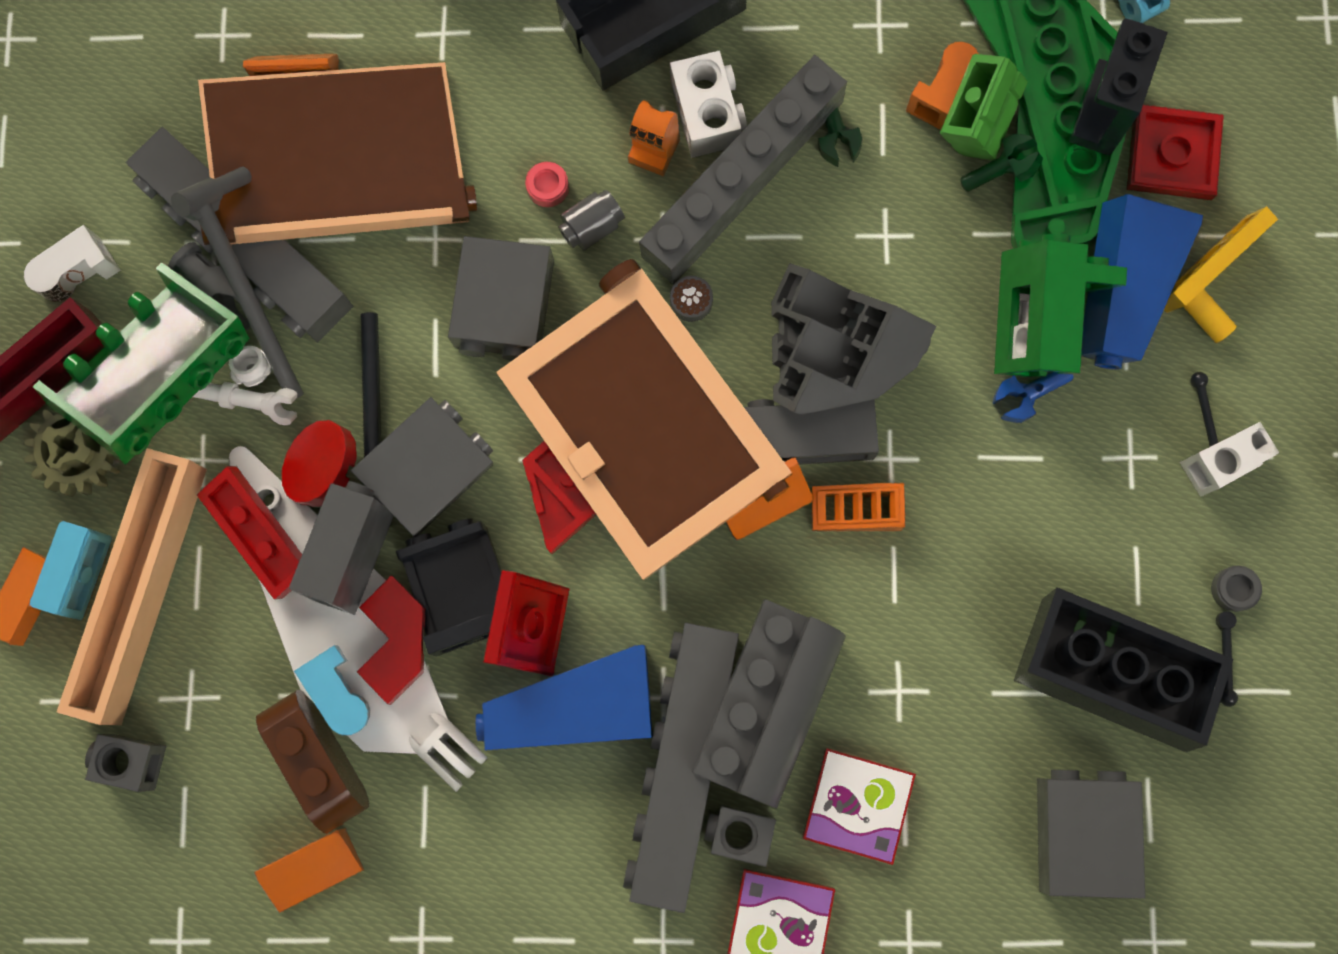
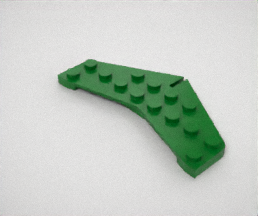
M963 0L995 56L1009 58L1018 68L1017 71L1021 72L1028 81L1022 97L1018 100L1016 134L1031 136L1037 145L1022 151L1018 155L1017 160H1023L1037 151L1043 157V160L1033 177L1020 182L1014 175L1011 228L1013 249L1018 248L1019 242L1023 240L1042 241V235L1066 234L1070 235V242L1089 244L1098 233L1102 203L1108 199L1126 134L1110 156L1070 143L1069 140L1094 68L1099 59L1108 61L1118 32L1087 0Z

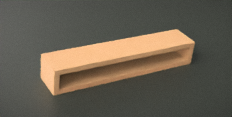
M149 448L146 449L57 713L98 725H122L198 498L197 494L200 492L207 471L206 468L189 459Z

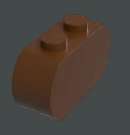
M294 691L256 716L257 728L263 741L306 816L321 832L328 834L369 808L368 795L362 782L315 703L303 691Z

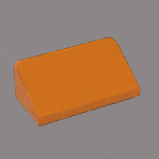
M337 54L256 56L244 60L243 67L249 76L330 71L339 69V58Z
M791 458L784 462L792 472V475L785 479L790 487L771 502H767L761 496L726 521L729 530L736 540L748 536L813 501L812 493L796 458Z
M24 547L0 591V640L17 646L24 645L41 610L30 606V600L46 560L45 556Z
M343 828L254 873L258 882L280 913L363 871L364 868L346 828Z

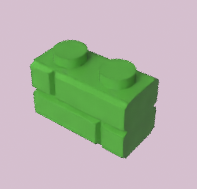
M982 54L972 55L940 131V135L948 143H951V146L958 154L992 161L996 159L1002 145V139L1005 138L1018 107V100L1022 97L1028 83L1009 58Z

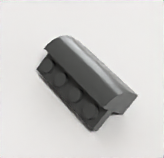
M763 600L692 773L777 809L846 635L814 617H806L769 600Z

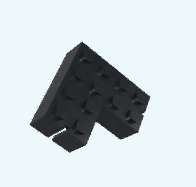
M556 0L562 28L578 53L583 54L586 66L602 91L746 10L747 0Z

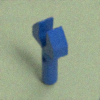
M1050 372L1047 376L1040 377L1029 384L1019 383L1014 375L999 385L992 404H996L1006 396L1023 397L1018 408L1008 411L1001 417L1005 421L1022 423L1036 414L1033 408L1036 399L1072 381L1074 378L1073 374L1065 375L1057 374L1058 372Z

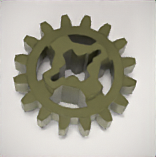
M83 401L75 407L112 435L115 432L112 430L116 428L119 422L109 415L105 416L106 410L95 404L90 408V405ZM47 409L43 410L42 414L46 421L42 425L33 422L30 425L32 430L37 433L36 437L24 440L25 445L33 448V453L24 457V461L37 466L30 475L34 479L45 481L44 488L53 492H57L60 489L61 494L69 497H74L76 490L87 496L91 495L93 483L104 488L108 486L104 475L107 472L113 474L120 472L118 467L113 464L114 459L117 457L100 446V444L59 413L55 414ZM75 444L78 445L79 447H78L77 451H76V452H73V451H72L73 446H74Z

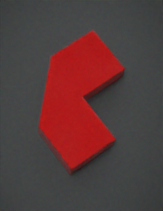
M391 575L359 607L389 640L357 671L363 680L388 705H392L424 673L423 632L425 627V608Z

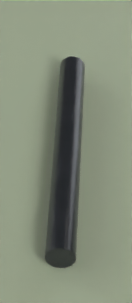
M372 312L361 314L364 458L381 443L378 314Z

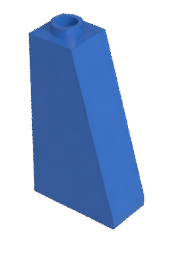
M1130 194L1102 203L1094 257L1109 258L1110 266L1127 267L1126 286L1088 293L1083 321L1081 356L1095 359L1094 365L1096 367L1113 370L1122 369L1123 363L1142 360L1202 225L1203 215Z
M635 645L482 703L483 713L476 714L475 721L477 741H484L485 750L653 738L646 646Z

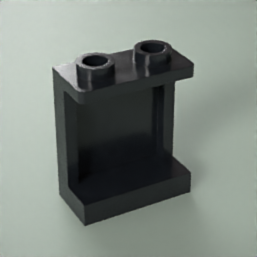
M1127 18L1122 21L1108 61L1099 59L1094 68L1069 140L1070 143L1109 156L1113 153L1141 112L1168 33L1167 31Z
M472 518L450 524L447 527L448 533L432 538L430 533L412 537L405 541V548L396 551L398 560L404 565L414 598L425 608L424 629L427 636H424L423 639L429 655L437 657L487 639L489 636L502 570L488 528L481 521L474 523Z

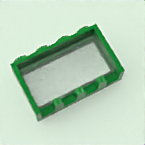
M162 262L156 267V270L166 288L152 301L140 292L133 293L128 300V306L136 317L121 332L107 322L101 324L96 331V336L104 348L89 363L77 354L69 355L65 359L63 366L72 379L57 394L41 381H38L33 386L35 391L53 411L58 412L120 459L125 465L135 455L142 453L148 447L151 439L166 423L178 417L183 406L199 390L206 388L221 367L229 359L238 356L243 350L245 343L250 339L237 315Z

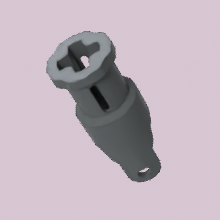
M195 242L182 246L172 256L168 267L237 315L245 330H249L250 324L236 308L234 299L237 301L238 299L222 267L215 266L202 254V249Z

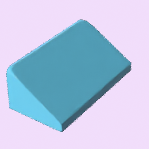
M65 521L60 522L31 597L30 606L55 615L82 620L112 536Z

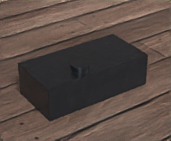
M1057 587L1045 596L1040 603L1013 681L1169 746L1189 752L1205 747L1208 744L1233 659ZM1078 620L1086 622L1082 629L1074 632ZM1107 632L1115 634L1111 647L1105 645Z

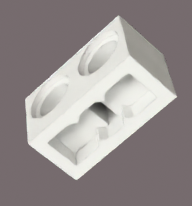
M720 50L670 63L671 85L691 158L725 150L741 133V130L747 127L743 106L741 103L734 104L731 91L736 90V82L731 65L724 66ZM700 80H708L714 85L708 89H701L694 84ZM711 118H718L724 121L725 124L719 128H711L705 122Z

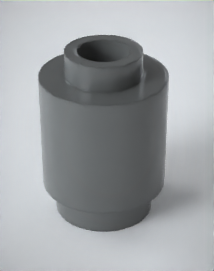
M605 189L599 194L596 192L591 193L560 214L563 224L558 226V229L572 249L579 245L585 251L618 229L617 223L625 219V216L614 197Z

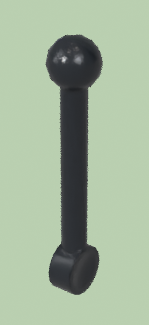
M1196 372L1191 376L1190 383L1197 389L1209 447L1218 443L1206 391L1208 376L1203 372Z
M1225 611L1219 613L1215 621L1216 625L1222 629V655L1232 658L1231 628L1236 625L1237 619L1232 612ZM1232 665L1220 701L1227 707L1234 706L1238 701V695L1233 690Z

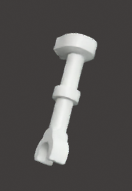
M175 361L173 365L169 366V372L164 374V381H166L184 363V361ZM224 382L222 385L210 383L206 388L199 390L193 396L219 402V406L223 408L233 409L235 406L260 410L280 425H290L297 417V412L285 410L281 403L292 404L297 398V392L289 388L263 394L239 389L238 384Z

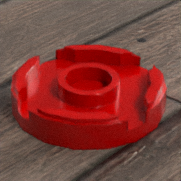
M331 420L317 421L306 427L294 439L285 455L281 472L282 487L287 497L301 505L321 507L331 483L345 488L350 479L345 476L349 465L354 467L357 459L356 441L352 433Z

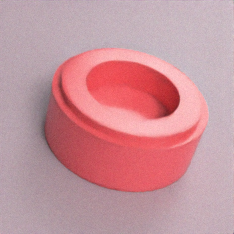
M541 162L533 166L527 173L525 180L526 189L530 199L535 204L541 207H554L562 203L569 192L567 174L558 164Z

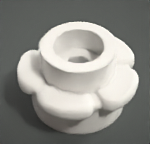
M244 346L238 356L229 359L231 379L238 385L243 383L247 387L256 386L262 383L272 370L264 352L255 346Z

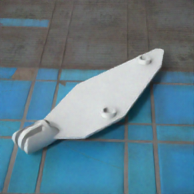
M243 446L234 448L229 455L230 466L238 467L263 502L267 495L274 494L273 503L267 507L303 554L318 515L307 505H301L287 497L282 487V481L250 450ZM374 568L359 607L386 581ZM260 582L293 672L334 645H338L348 661L337 668L352 692L362 696L368 702L370 708V718L367 725L359 732L347 735L362 751L417 754L455 792L463 785L462 782L434 753L438 751L454 768L467 778H470L476 771L447 742L450 737L479 764L482 765L488 757L449 721L425 660L424 673L392 705H388L357 673L389 640L359 607L356 614L352 615L312 601L294 591H291L283 599L274 600ZM294 672L300 690L312 700Z

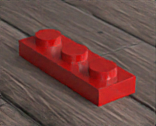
M227 466L197 496L274 600L283 599L292 591L289 589L302 553L238 467Z

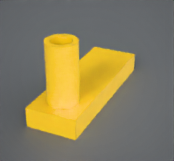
M1266 206L1245 216L1176 281L1164 311L1169 313L1184 307L1215 343L1229 336L1237 328V325L1204 288L1278 220L1271 210Z

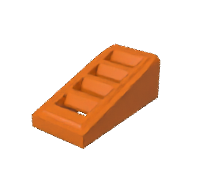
M904 483L812 486L811 488L813 497L812 531H902L905 527ZM826 497H834L835 520L826 521ZM844 497H852L853 520H844ZM863 497H871V519H863ZM881 497H889L890 518H882Z

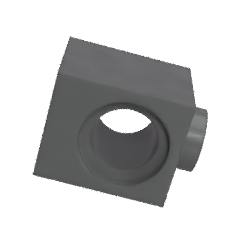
M97 734L96 741L90 745L86 753L85 766L88 770L85 780L136 792L153 791L156 788L167 745L117 734ZM121 750H124L129 758L128 767L123 773L119 772L116 767V757Z
M720 805L719 814H709L704 841L712 842L711 854L766 867L776 819L771 816ZM743 821L751 827L752 836L746 845L735 847L730 845L725 839L726 828L732 822Z

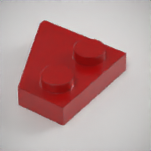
M543 441L522 461L533 495L532 498L543 532L545 546L551 554H554L597 514L546 442Z

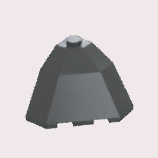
M789 263L771 302L772 317L779 321V333L772 337V363L780 368L779 382L773 386V401L797 414L804 415L878 399L917 368L922 356L929 349L936 325L893 304L852 291L809 269Z

